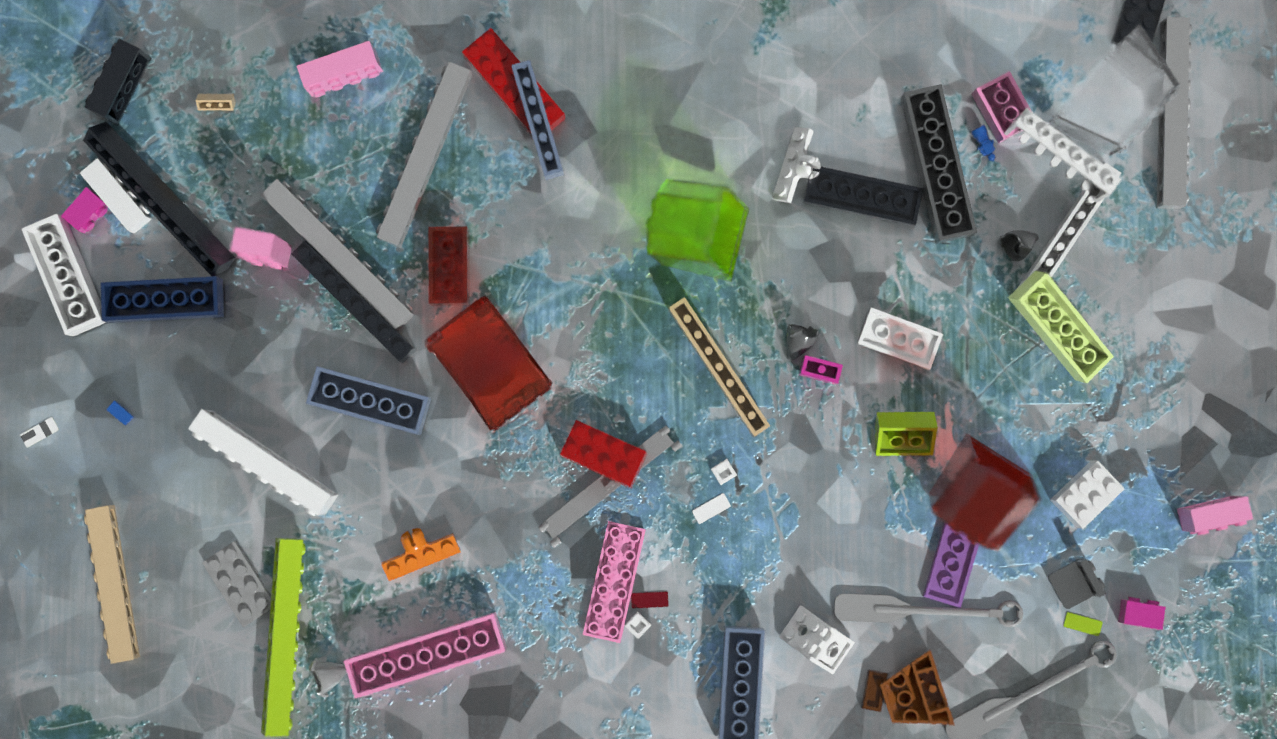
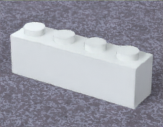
M97 158L80 172L82 177L129 232L136 233L151 220L148 215L150 213L143 204L139 205L136 201L137 197L124 187L123 182L114 175L103 161Z

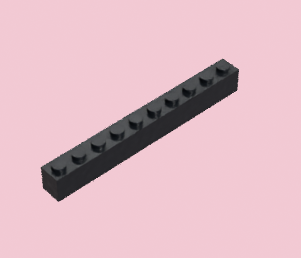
M106 121L88 128L83 139L87 146L211 276H216L228 270L235 259L231 252Z

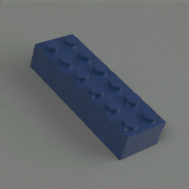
M212 276L101 282L102 321L119 323L224 317L223 279Z

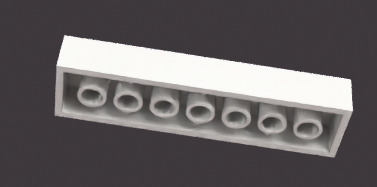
M201 409L188 428L193 432L192 436L200 441L205 440L209 442L208 446L217 452L219 450L224 452L225 458L232 462H239L242 464L240 467L248 473L253 472L257 474L256 478L265 484L267 482L274 486L273 490L279 494H287L290 496L289 500L296 505L301 504L305 506V511L313 516L326 514L338 497L337 493L214 411Z

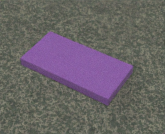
M944 522L923 597L961 608L981 540V533Z

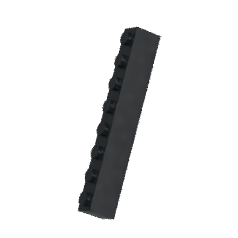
M304 240L291 253L399 362L404 363L416 351L308 242Z

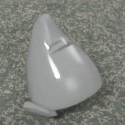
M315 659L309 666L318 686V690L315 691L324 698L328 697L327 692L335 687L347 673L344 663L318 662Z

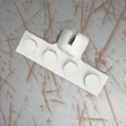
M794 127L772 199L775 201L791 203L798 180L800 178L813 179L819 174V172L812 170L821 169L820 160L815 156L807 155L813 135V130L810 128Z

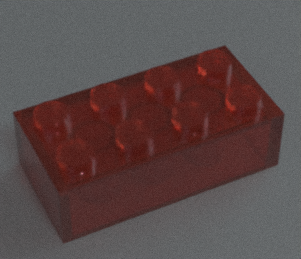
M467 226L428 227L429 304L431 306L470 305L469 228Z

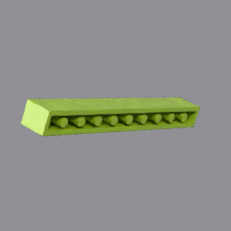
M275 538L261 734L265 737L289 736V730H292L290 711H293L294 700L291 697L292 691L295 690L293 672L296 671L297 662L294 660L295 652L298 651L296 633L299 632L300 623L297 621V617L301 611L299 594L302 593L303 585L300 582V576L304 572L302 555L305 554V543H303L302 539Z

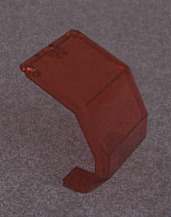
M487 296L477 299L424 341L426 348L445 367L489 430H498L506 424L505 421L511 420L519 414L522 408H527L535 402L539 395L541 397L552 389L551 380Z

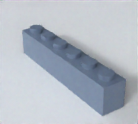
M528 60L511 65L545 180L563 176V168L531 61Z

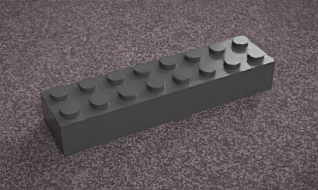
M942 84L904 92L901 96L902 107L921 186L924 188L923 194L935 244L973 236L977 233Z

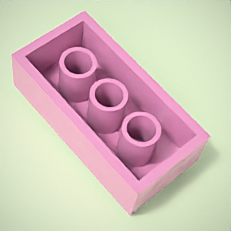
M370 41L297 66L303 87L311 96L315 97L323 96L326 94L325 92L330 90H340L347 84H358L361 82V79L367 77L375 78L379 76V73L383 72L376 50Z
M235 227L231 251L236 253V257L246 260V262L252 265L262 267L265 264L272 269L281 270L282 267L288 268L292 245L275 234Z

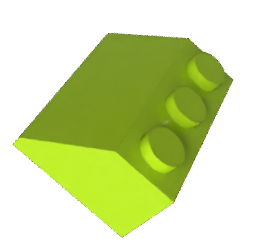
M877 412L875 421V455H933L938 430L935 412Z

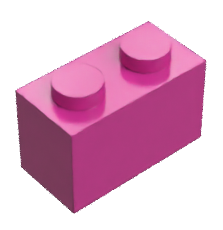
M86 187L61 217L76 230L85 234L94 227L95 221L99 217L106 214L108 206L93 190Z
M805 355L803 356L798 375L836 385L839 383L843 365Z
M1128 596V600L1121 599L1118 622L1163 630L1166 607L1159 605V601L1147 600V603L1140 602V598Z

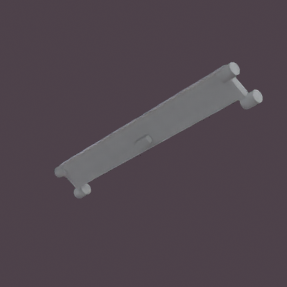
M667 426L661 428L638 447L647 452L641 469L669 447L674 452L682 447L678 440L674 443L667 435L670 432ZM604 476L599 477L541 523L538 528L542 533L547 530L553 538L550 544L555 548L562 542L558 537L559 534L619 488L621 484Z

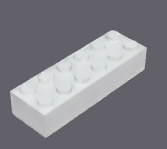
M55 214L22 228L24 237L65 335L76 336L106 323L102 321L101 301L68 222L61 215Z

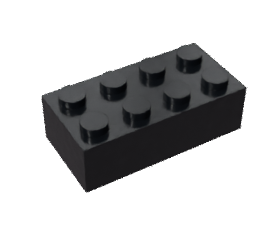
M118 39L117 43H114L111 48L109 59L103 64V71L100 77H97L94 82L92 93L85 100V108L95 115L118 125L151 57L140 48Z

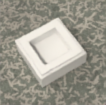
M727 459L711 468L720 485L737 476Z
M637 611L624 626L639 639L652 624Z

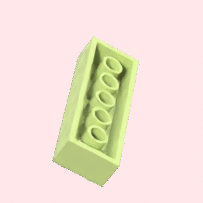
M1034 271L1008 297L1075 380L1088 383L1114 357L1047 273Z

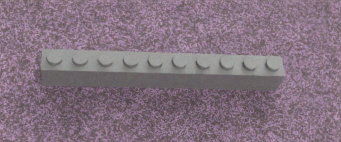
M1166 17L1160 22L1157 208L1181 209L1186 206L1189 200V195L1186 193V185L1189 183V175L1187 174L1189 155H1187V148L1190 144V138L1187 136V132L1190 126L1188 110L1190 109L1191 102L1188 99V92L1191 88V81L1189 80V72L1191 70L1189 54L1191 53L1192 45L1189 43V36L1192 32V25L1190 24V18Z
M452 62L443 67L441 72L442 80L440 84L437 83L434 89L435 97L427 106L428 114L426 119L423 118L420 123L419 129L421 131L419 136L416 135L413 140L412 146L414 148L412 153H408L405 164L407 165L405 170L399 174L397 189L394 188L391 193V204L386 206L384 210V221L377 227L376 234H378L377 238L399 248L402 247L471 79L472 73L470 69Z
M276 179L261 196L395 330L399 331L414 316L411 312L413 308L406 301L402 303L397 298L399 294L392 287L388 289L384 285L386 281L379 274L375 276L371 272L373 268L365 260L361 262L357 258L359 254L352 247L348 249L344 245L346 241L339 234L335 236L331 232L333 228L325 220L321 222L317 218L319 214L312 207L308 209L304 205L306 201L299 194L295 196L291 192L293 188L286 181L280 182Z

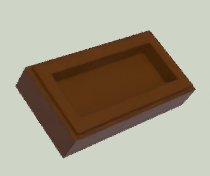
M868 669L861 705L862 709L881 712L884 696L880 684L887 680L888 673Z

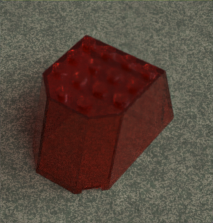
M967 433L929 492L931 512L943 519L953 532L964 534L967 536L966 539L974 545L978 543L982 547L999 551L1041 500L1031 473Z

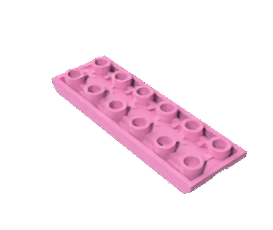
M608 521L583 635L617 643L621 642L646 529Z

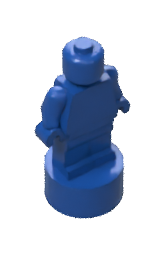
M985 125L972 130L971 134L979 144L977 150L983 156L988 155L989 161H994L996 158L995 154L992 153L995 150L994 140H989Z

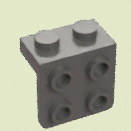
M1079 558L1048 576L1064 608L1070 609L1092 596L1101 597L1106 594L1104 591L1105 585L1101 578H1097L1094 572L1096 571L1095 566L1090 560Z

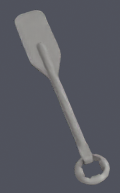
M843 593L839 594L834 602V614L841 621L889 623L911 614L996 617L1003 626L1015 627L1023 619V609L1020 604L1011 600L1004 601L997 609L911 606L890 595ZM1005 605L1012 608L1015 605L1018 608L1016 611L1018 619L1015 622L1013 620H1006V622L1002 620V608Z
M1107 641L1096 642L1090 649V656L1016 697L989 699L954 718L955 725L946 724V734L949 739H977L1004 724L1018 705L1092 665L1102 668L1111 666L1116 660L1117 653L1115 647ZM1103 644L1108 645L1107 649L1112 654V657L1103 661V664L1098 663L1097 656L1094 655L1095 649L1102 648Z

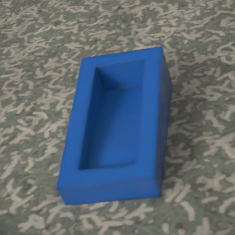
M113 401L106 409L125 426L134 418L117 401Z

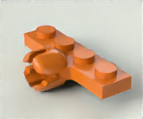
M413 528L412 534H410L409 530L401 535V543L405 552L381 563L388 580L392 581L460 553L461 549L454 534L452 533L435 541L428 542L420 528Z

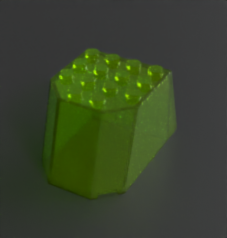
M666 178L656 192L655 198L651 201L652 212L646 221L647 254L663 266L732 282L749 208L729 186Z

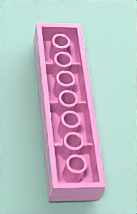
M493 612L350 657L344 661L356 699L505 652L507 646L497 614Z

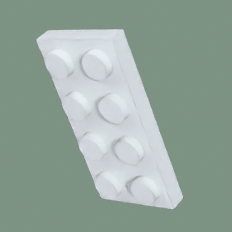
M870 308L857 344L930 370L943 334Z

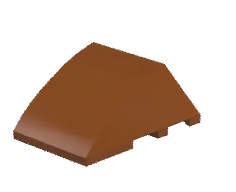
M931 650L880 684L892 723L955 725Z

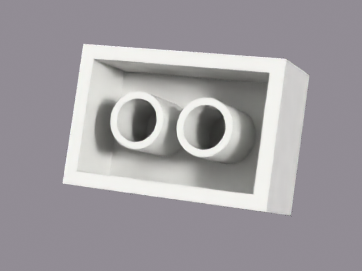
M1098 460L1090 461L1050 501L1076 528L1083 529L1125 488Z

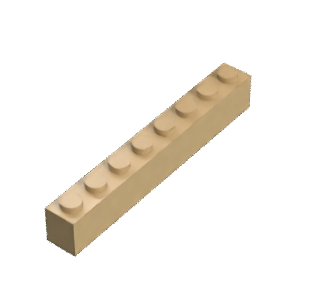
M684 297L670 306L668 311L752 437L769 428L770 424L686 298Z
M115 505L85 510L84 521L88 525L89 530L87 539L92 548L90 557L95 566L94 580L98 584L97 598L101 602L102 608L100 617L104 621L105 626L103 635L108 643L107 657L110 659L111 664L133 660L140 657Z

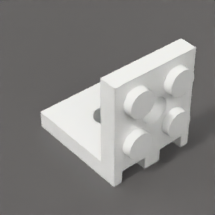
M801 605L779 636L806 658L831 674H834L855 643ZM807 627V633L802 636V630Z

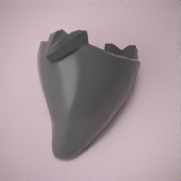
M1013 230L1004 236H1000V245L1004 248L1010 259L1021 261L1032 251L1039 237L1031 231Z
M789 324L786 333L788 344L787 359L794 360L807 352L818 338V330H814L811 326L807 329L797 324Z

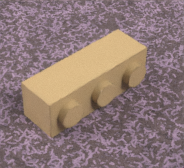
M198 94L196 98L198 110H234L236 105L234 94Z

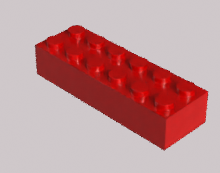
M490 28L465 48L462 54L533 138L511 66L521 62L494 30ZM537 82L552 131L566 119L565 113Z

